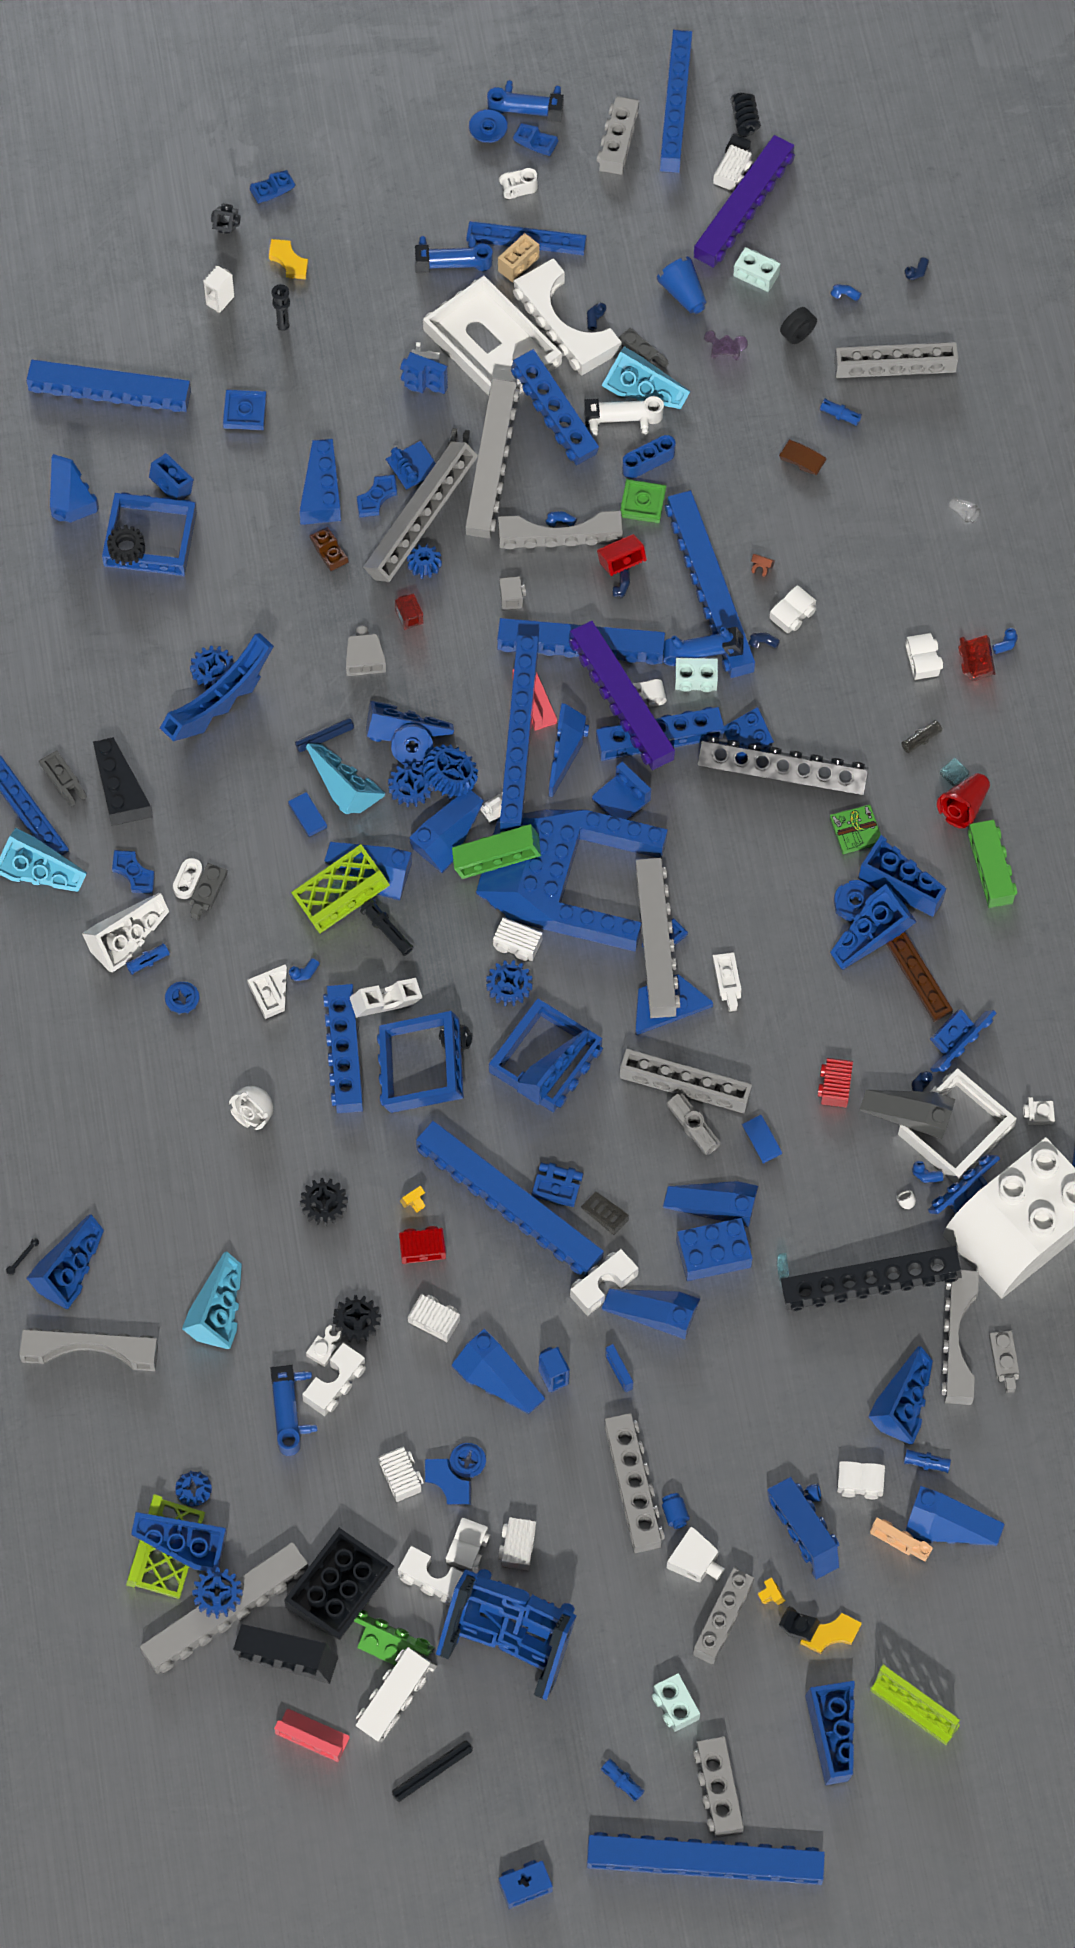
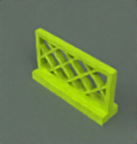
M360 844L291 893L321 934L386 889L390 884ZM362 852L364 855L362 863H353L354 857ZM339 867H346L344 876L335 875ZM351 867L361 868L358 877L349 876ZM365 869H374L376 872L369 878L363 877ZM323 878L329 879L327 888L318 887L319 881ZM334 880H343L341 889L332 888ZM348 881L357 882L356 887L351 890H345ZM305 891H311L309 900L300 899L299 895ZM316 892H325L323 901L314 900ZM330 893L339 894L337 900L328 902ZM312 906H322L321 911L312 916Z
M153 1495L148 1514L164 1517L162 1513L165 1506L174 1509L177 1517L173 1519L184 1521L183 1517L192 1514L198 1516L197 1523L202 1524L205 1515L204 1511L162 1499L161 1496ZM139 1540L126 1586L133 1588L136 1586L179 1599L189 1567L184 1565L183 1568L175 1571L170 1562L173 1558L168 1557L163 1552L161 1553L164 1560L153 1564L149 1555L156 1548ZM167 1562L172 1573L161 1579L156 1567ZM153 1570L158 1581L152 1584L142 1582L143 1575ZM174 1576L179 1584L177 1592L168 1590L164 1581Z
M885 1665L880 1668L876 1682L870 1691L944 1745H947L960 1727V1719Z

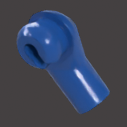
M836 284L831 291V295L837 299L841 297V294H845L856 302L861 297V293L849 285Z
M557 511L548 513V517L545 520L546 524L550 526H555L557 521H561L571 527L576 524L577 518L566 512Z
M311 958L305 968L291 967L289 975L294 981L308 980L312 977L320 963Z
M916 1161L913 1164V1174L923 1183L943 1181L942 1171L930 1172L925 1168L922 1161Z

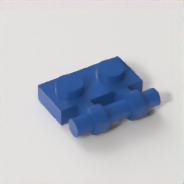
M541 1162L539 1171L546 1172L547 1174L546 1176L537 1174L532 1196L574 1208L580 1185L572 1183L573 1179L582 1181L584 1173L576 1171L575 1168L569 1167V1169L558 1167L555 1163L550 1162V1164ZM558 1175L566 1177L565 1181L555 1179L553 1178V1176Z

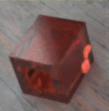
M414 593L402 595L395 600V611L404 630L423 624V612Z

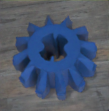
M427 543L425 547L418 544L417 549L413 548L410 552L411 554L407 556L408 569L412 570L413 575L420 574V578L423 579L424 575L431 578L432 573L438 574L442 561L441 554L437 552L436 547L429 548Z

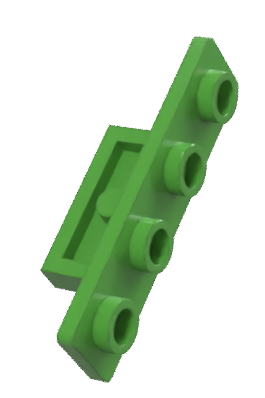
M362 1610L354 1621L366 1627L357 1648L395 1666L398 1663L395 1660L403 1649L406 1651L409 1647L423 1655L429 1656L435 1648L426 1639L414 1638L405 1629H395L389 1626V1623L384 1619H374L368 1616L365 1610Z

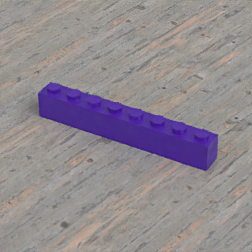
M776 135L771 138L695 244L694 258L713 268L718 262H722L728 247L731 248L734 245L735 237L738 233L741 234L744 231L745 223L748 219L751 220L754 217L755 209L763 204L766 198L765 195L773 190L775 181L783 176L785 167L793 162L795 158L794 144Z
M590 621L571 630L569 640L571 649L577 651L580 663L589 670L592 682L594 684L597 683L600 687L599 691L602 698L608 700L611 712L614 716L617 715L619 717L623 731L628 732L631 736V743L635 749L638 748L641 752L644 764L649 765L653 771L673 761L675 749L594 622Z

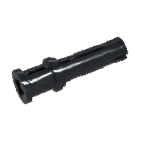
M278 284L271 291L273 297L272 304L276 309L278 329L286 331L290 326L288 317L290 293L287 286Z
M375 899L368 901L361 908L360 912L372 921L374 928H379L403 956L408 955L414 946L389 921L388 914L376 905L377 901Z

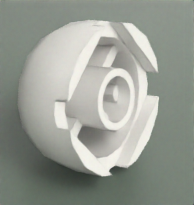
M257 1086L241 1088L229 1101V1105L232 1103L233 1107L230 1110L232 1115L240 1124L247 1128L249 1124L256 1127L254 1130L263 1128L273 1114L271 1097L265 1090Z

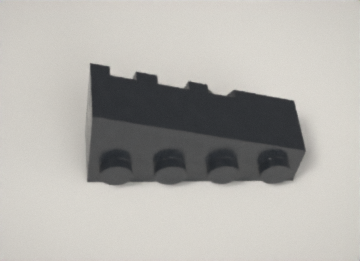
M241 1624L233 1647V1651L239 1656L241 1661L247 1663L254 1661L265 1667H274L328 1684L331 1682L338 1661V1657L324 1642Z

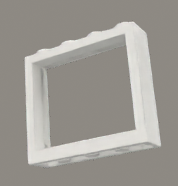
M958 1068L952 1074L946 1075L942 1080V1084L938 1088L935 1086L930 1092L946 1096L957 1086L999 1121L1000 1124L956 1168L914 1134L911 1128L899 1124L898 1135L954 1183L964 1178L963 1174L969 1169L974 1168L978 1161L987 1155L1014 1128L1017 1119Z

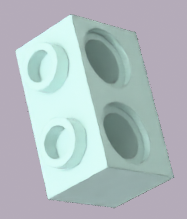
M745 247L734 264L733 276L769 292L780 274L781 263Z
M676 658L675 690L684 692L691 690H701L703 692L717 691L718 659ZM687 674L690 677H683L682 675ZM703 675H709L711 677L705 678L703 677Z
M679 1673L654 1685L653 1701L657 1707L661 1706L665 1713L662 1715L668 1727L672 1726L674 1732L699 1720L700 1712ZM671 1689L675 1692V1696L667 1698L663 1695V1691ZM681 1709L685 1711L686 1716L684 1718H677L674 1712Z

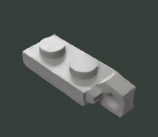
M1012 1331L990 1333L989 1340L996 1378H998L999 1382L1004 1381L1006 1393L1015 1392V1380L1019 1379V1368Z

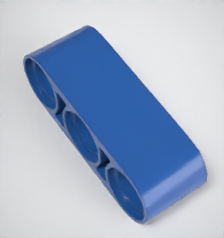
M664 435L624 455L623 475L633 479L672 460L675 456V439L670 435Z

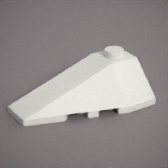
M157 893L97 923L83 932L82 935L90 952L109 972L113 973L131 960L134 951L138 946L141 947L146 936L151 930H155L169 910L162 894Z

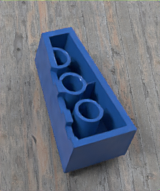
M881 835L862 863L858 879L877 889L886 884L901 901L934 917L944 900L947 888L926 871H921L913 860H908L904 857L896 846L892 847L886 842L887 839Z
M789 1477L767 1489L768 1500L783 1526L789 1525L787 1530L793 1543L799 1542L798 1546L805 1563L811 1562L814 1578L817 1580L839 1568L837 1548L839 1542L834 1534L830 1535L827 1531L828 1527L822 1517L818 1518L816 1515V1509L812 1501H807L803 1496L804 1491L799 1483L795 1484L793 1479Z
M855 1681L810 1687L805 1695L825 1785L848 1782L853 1775Z

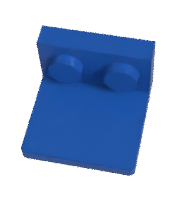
M621 762L616 766V776L592 795V800L608 815L628 820L651 801V788L625 763Z

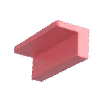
M514 669L512 670V680L514 677ZM537 672L532 715L534 731L557 724L556 715Z
M290 1709L286 1710L282 1720H278L274 1728L276 1735L336 1762H339L350 1739L348 1735Z

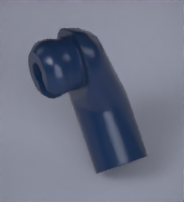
M922 257L916 268L912 266L910 268L907 267L904 271L906 278L915 280L923 277L929 260Z
M600 302L587 311L588 330L597 329V320L607 310L604 303Z
M626 569L619 573L620 586L613 587V597L622 598L628 590L630 572Z
M766 632L753 633L748 641L749 645L755 648L761 642L776 649L780 643V639Z
M929 1071L921 1072L912 1081V1091L924 1092V1089L933 1079L932 1074Z

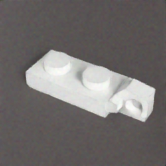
M734 952L713 955L712 959L719 995L722 1001L727 1000L729 1012L737 1011V999L741 998V985Z

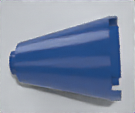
M686 256L687 260L683 261L680 258L666 266L662 270L664 274L661 277L658 274L656 279L689 313L698 314L705 309L707 302L691 258Z

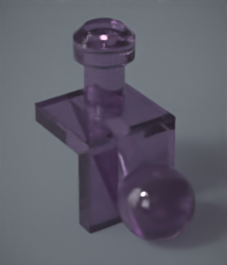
M708 331L704 335V340L712 344L711 357L713 359L719 355L732 356L737 361L740 358V351L745 350L748 346V340L744 336H738L733 341L728 335L719 340L713 331Z

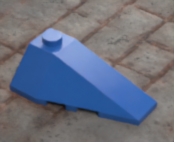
M53 454L51 458L50 510L52 517L58 521L71 523L98 512L97 497L88 491L89 485L81 480L82 474L73 460Z
M370 700L366 734L371 740L381 742L382 740L391 741L395 730L408 724L425 727L431 737L454 734V727L449 722L429 716L422 719L419 715L415 714L416 712L409 710L403 713L397 711V706Z
M561 703L558 721V741L555 742V760H553L549 797L554 796L582 747L584 737H588L589 734L586 716L564 703Z
M472 790L467 794L463 793L461 796H457L424 822L410 836L411 848L438 871L443 873L453 863L452 848L465 842L484 800Z
M582 1031L531 1065L526 1072H521L516 1081L518 1083L517 1092L539 1105L586 1045L589 1031Z
M740 1181L668 1186L663 1208L724 1222L742 1218L744 1226L749 1227L758 1186Z
M609 1289L602 1310L686 1339L700 1299L680 1291Z
M485 1329L467 1343L451 1365L466 1382L505 1400L506 1403L527 1414H530L545 1400L544 1396L502 1346Z
M920 1486L905 1531L910 1533L914 1539L925 1541L926 1543L947 1542L948 1544H955L956 1542L969 1543L971 1545L997 1546L1005 1524L947 1495Z
M136 1512L131 1535L194 1570L207 1572V1569H210L212 1573H215L216 1567H219L221 1563L227 1531L223 1527Z

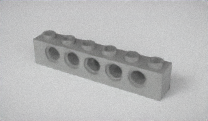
M956 342L836 348L834 359L836 378L956 373L958 354Z
M626 1049L620 1067L621 1079L674 1094L683 1093L687 1098L745 1114L751 1095L752 1084Z
M631 1413L605 1418L604 1427L633 1551L638 1553L661 1548L664 1532L662 1526L658 1527L656 1519L659 1518V1511L657 1505H653L651 1497H654L652 1483L648 1484L646 1476H649L647 1462L643 1463L641 1457L644 1454L642 1441L637 1440L636 1434L639 1433L637 1420L632 1419ZM625 1436L628 1437L631 1441L627 1444H623L619 1441V1439ZM626 1458H633L636 1462L633 1465H628L624 1460ZM631 1479H638L641 1484L632 1486L629 1484V1481ZM642 1500L646 1505L638 1508L634 1505V1502ZM645 1521L648 1522L651 1525V1527L648 1529H642L639 1526V1524Z

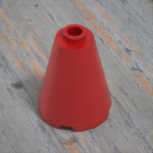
M975 773L938 798L936 804L940 815L943 812L947 817L945 819L947 823L963 829L974 822L990 788L988 778L983 774Z

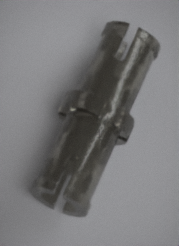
M934 720L925 728L916 730L915 734L901 742V745L907 753H910L921 744H927L930 738L942 732V727L938 721Z

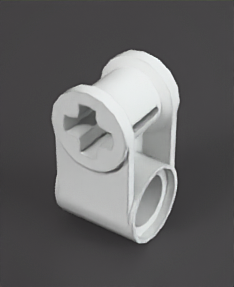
M532 168L508 172L499 178L500 184L503 185V195L506 199L532 194L538 189L537 172Z
M653 679L647 682L633 683L647 707L661 706L666 703L667 699L662 680Z

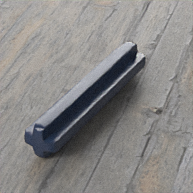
M350 718L344 719L295 741V746L299 752L307 750L306 746L308 743L321 744L354 729V724Z

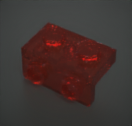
M985 635L967 641L965 637H961V645L958 646L961 657H963L964 663L961 664L964 675H967L972 682L995 675L990 638Z

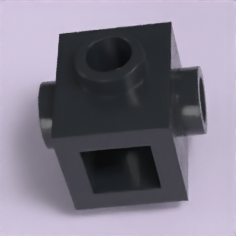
M221 204V206H218L211 214L212 229L218 230L219 233L223 234L233 232L240 225L241 216L238 215V209L233 208L231 204Z

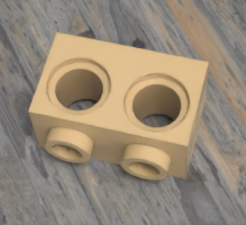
M524 233L498 257V272L511 282H514L539 259V244Z

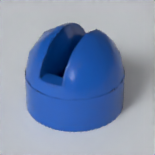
M819 1484L807 1486L804 1490V1493H809L804 1496L806 1500H811L814 1503L821 1502Z

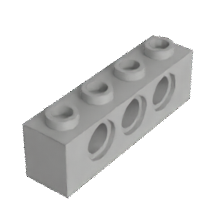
M616 96L615 103H611L609 110L611 118L606 120L605 125L607 134L603 135L601 140V147L603 149L598 151L597 155L600 171L623 175L639 112V100Z
M733 1568L694 1647L693 1656L712 1665L715 1664L753 1586L754 1577Z
M725 1737L697 1741L696 1749H693L695 1763H700L701 1772H698L700 1786L705 1788L706 1794L702 1795L704 1808H709L710 1817L707 1818L709 1832H714L715 1838L741 1834L744 1827ZM714 1760L719 1764V1767L712 1770L707 1767L706 1763ZM714 1783H720L724 1790L722 1792H715L711 1786ZM718 1806H725L729 1812L726 1815H719L716 1812V1808Z

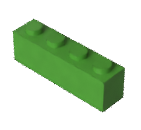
M994 820L969 824L967 834L988 908L1013 904L1015 895H1017V887L1011 881L1012 870L1010 864H1007L1005 860L1007 853L1005 846H1001L1000 828L996 827Z
M531 824L523 825L510 831H503L490 837H483L473 842L463 843L452 848L454 869L462 879L541 856L539 835Z

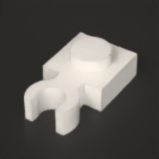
M331 1325L325 1329L324 1339L317 1336L306 1352L308 1358L323 1367H326L337 1350V1346L333 1344L341 1340V1331L336 1336L330 1335L333 1329Z

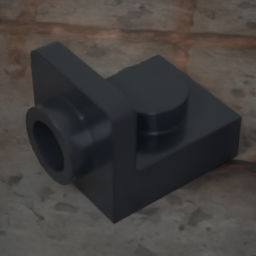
M788 1606L781 1617L779 1626L788 1636L811 1642L820 1621L815 1617L798 1613L793 1607Z

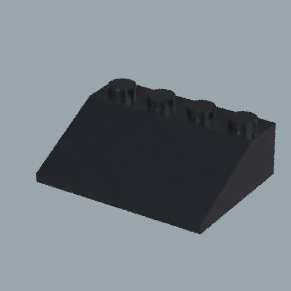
M339 1527L284 1599L285 1607L304 1621L341 1640L395 1566Z

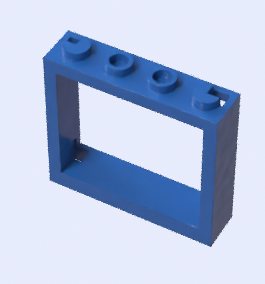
M115 493L102 554L104 567L185 576L197 515L196 502L172 500L167 497L155 498L149 495L138 496L129 493ZM120 507L187 515L179 558L143 554V558L140 559L138 557L139 562L135 563V561H132V565L126 562L124 566L121 564V561L119 564L115 563V559L112 560L109 555L107 540L109 534L112 535L111 531L116 529Z
M537 998L490 1061L489 1073L517 1090L518 1083L516 1081L518 1077L503 1067L541 1016L574 1037L584 1030L589 1031V1038L586 1044L590 1046V1049L552 1099L546 1095L540 1105L554 1113L557 1107L561 1108L564 1105L568 1092L575 1090L579 1083V1077L589 1071L591 1067L590 1062L593 1058L600 1056L603 1050L602 1038Z
M452 1011L379 1025L377 1041L380 1046L378 1062L381 1066L379 1082L382 1086L380 1102L390 1113L464 1098L460 1021ZM444 1026L447 1087L394 1097L391 1036Z

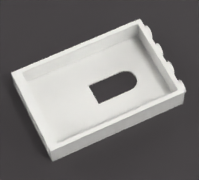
M485 276L479 280H474L469 287L457 292L455 297L443 302L434 312H429L423 319V330L488 396L492 379L516 382V389L520 390V394L524 392L519 379H515L512 375L511 366L514 359L532 349L535 350L549 373L562 364V352ZM472 322L482 323L502 344L487 354L466 333L467 325ZM528 373V374H527L528 377H530V378H535V377H536V376H535L534 374H532V373Z

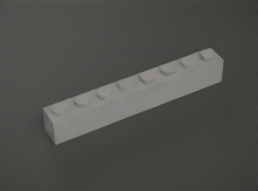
M492 379L466 522V535L490 538L491 532L496 530L497 520L494 519V515L499 513L500 501H497L498 494L502 495L503 482H500L501 475L505 476L507 464L504 463V459L509 456L510 445H507L508 439H512L513 427L510 425L511 420L515 421L516 418L514 402H518L520 390L516 389V382Z
M451 442L365 563L363 568L374 580L391 581L474 463L478 455L466 442Z
M661 858L636 860V877L642 922L650 1018L676 1016V1008H680L679 995H675V989H678V978L673 976V971L676 970V959L671 958V952H674V939H669V934L673 933L672 920H667V915H671L670 902L665 900V897H669L668 884H664L663 880L667 878L666 866H662Z
M290 1543L236 1580L241 1582L242 1586L238 1589L243 1591V1595L237 1596L241 1599V1604H234L235 1612L228 1610V1617L220 1613L219 1619H216L215 1613L207 1617L206 1610L200 1612L198 1606L140 1646L141 1653L156 1674L169 1671L174 1666V1662L180 1658L182 1660L186 1659L193 1653V1649L199 1645L201 1647L205 1646L212 1640V1636L218 1632L224 1633L231 1627V1623L237 1619L242 1620L246 1618L254 1607L265 1605L273 1594H280L288 1588L289 1583L294 1580L299 1581L308 1569L307 1561L294 1543ZM210 1600L205 1601L207 1604L213 1606V1603Z

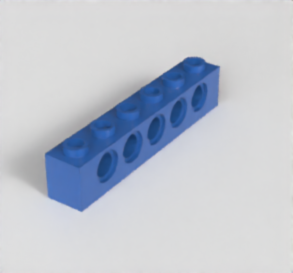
M532 349L514 359L511 366L512 375L515 379H519L524 393L531 397L534 408L537 412H541L546 426L553 430L556 441L565 448L568 459L577 466L597 455L598 444L535 350ZM528 373H532V374H534L536 377H535V378H530V377H528L527 374H528ZM538 390H545L547 394H540ZM549 406H555L558 410L553 411ZM561 422H565V423H567L569 426H568V427H563V426L560 425V423H561ZM570 439H578L580 443H573Z
M706 707L694 712L685 711L678 715L668 714L655 719L673 748L701 743L703 738L707 739V736L724 738V725L719 707ZM702 723L704 724V726H698L696 724ZM621 725L613 727L603 726L600 729H596V742L601 761L641 754L638 748H634L630 740L631 736L628 732L623 731ZM676 727H683L684 729L678 730ZM616 738H621V739H623V740H622V741H615L614 739H616Z
M353 984L327 986V994H323L324 1007H329V1014H325L326 1027L330 1026V1033L326 1034L327 1046H332V1053H328L329 1066H333L334 1073H329L330 1086H335V1093H331L332 1106H336L337 1114L363 1112L356 1019L349 998L353 995ZM337 1007L344 1008V1010L341 1012L335 1011L334 1009ZM341 1026L346 1028L344 1031L336 1030L338 1027ZM341 1046H345L348 1048L345 1051L338 1050V1048ZM342 1066L349 1067L347 1071L339 1070ZM343 1086L351 1087L348 1091L341 1090Z

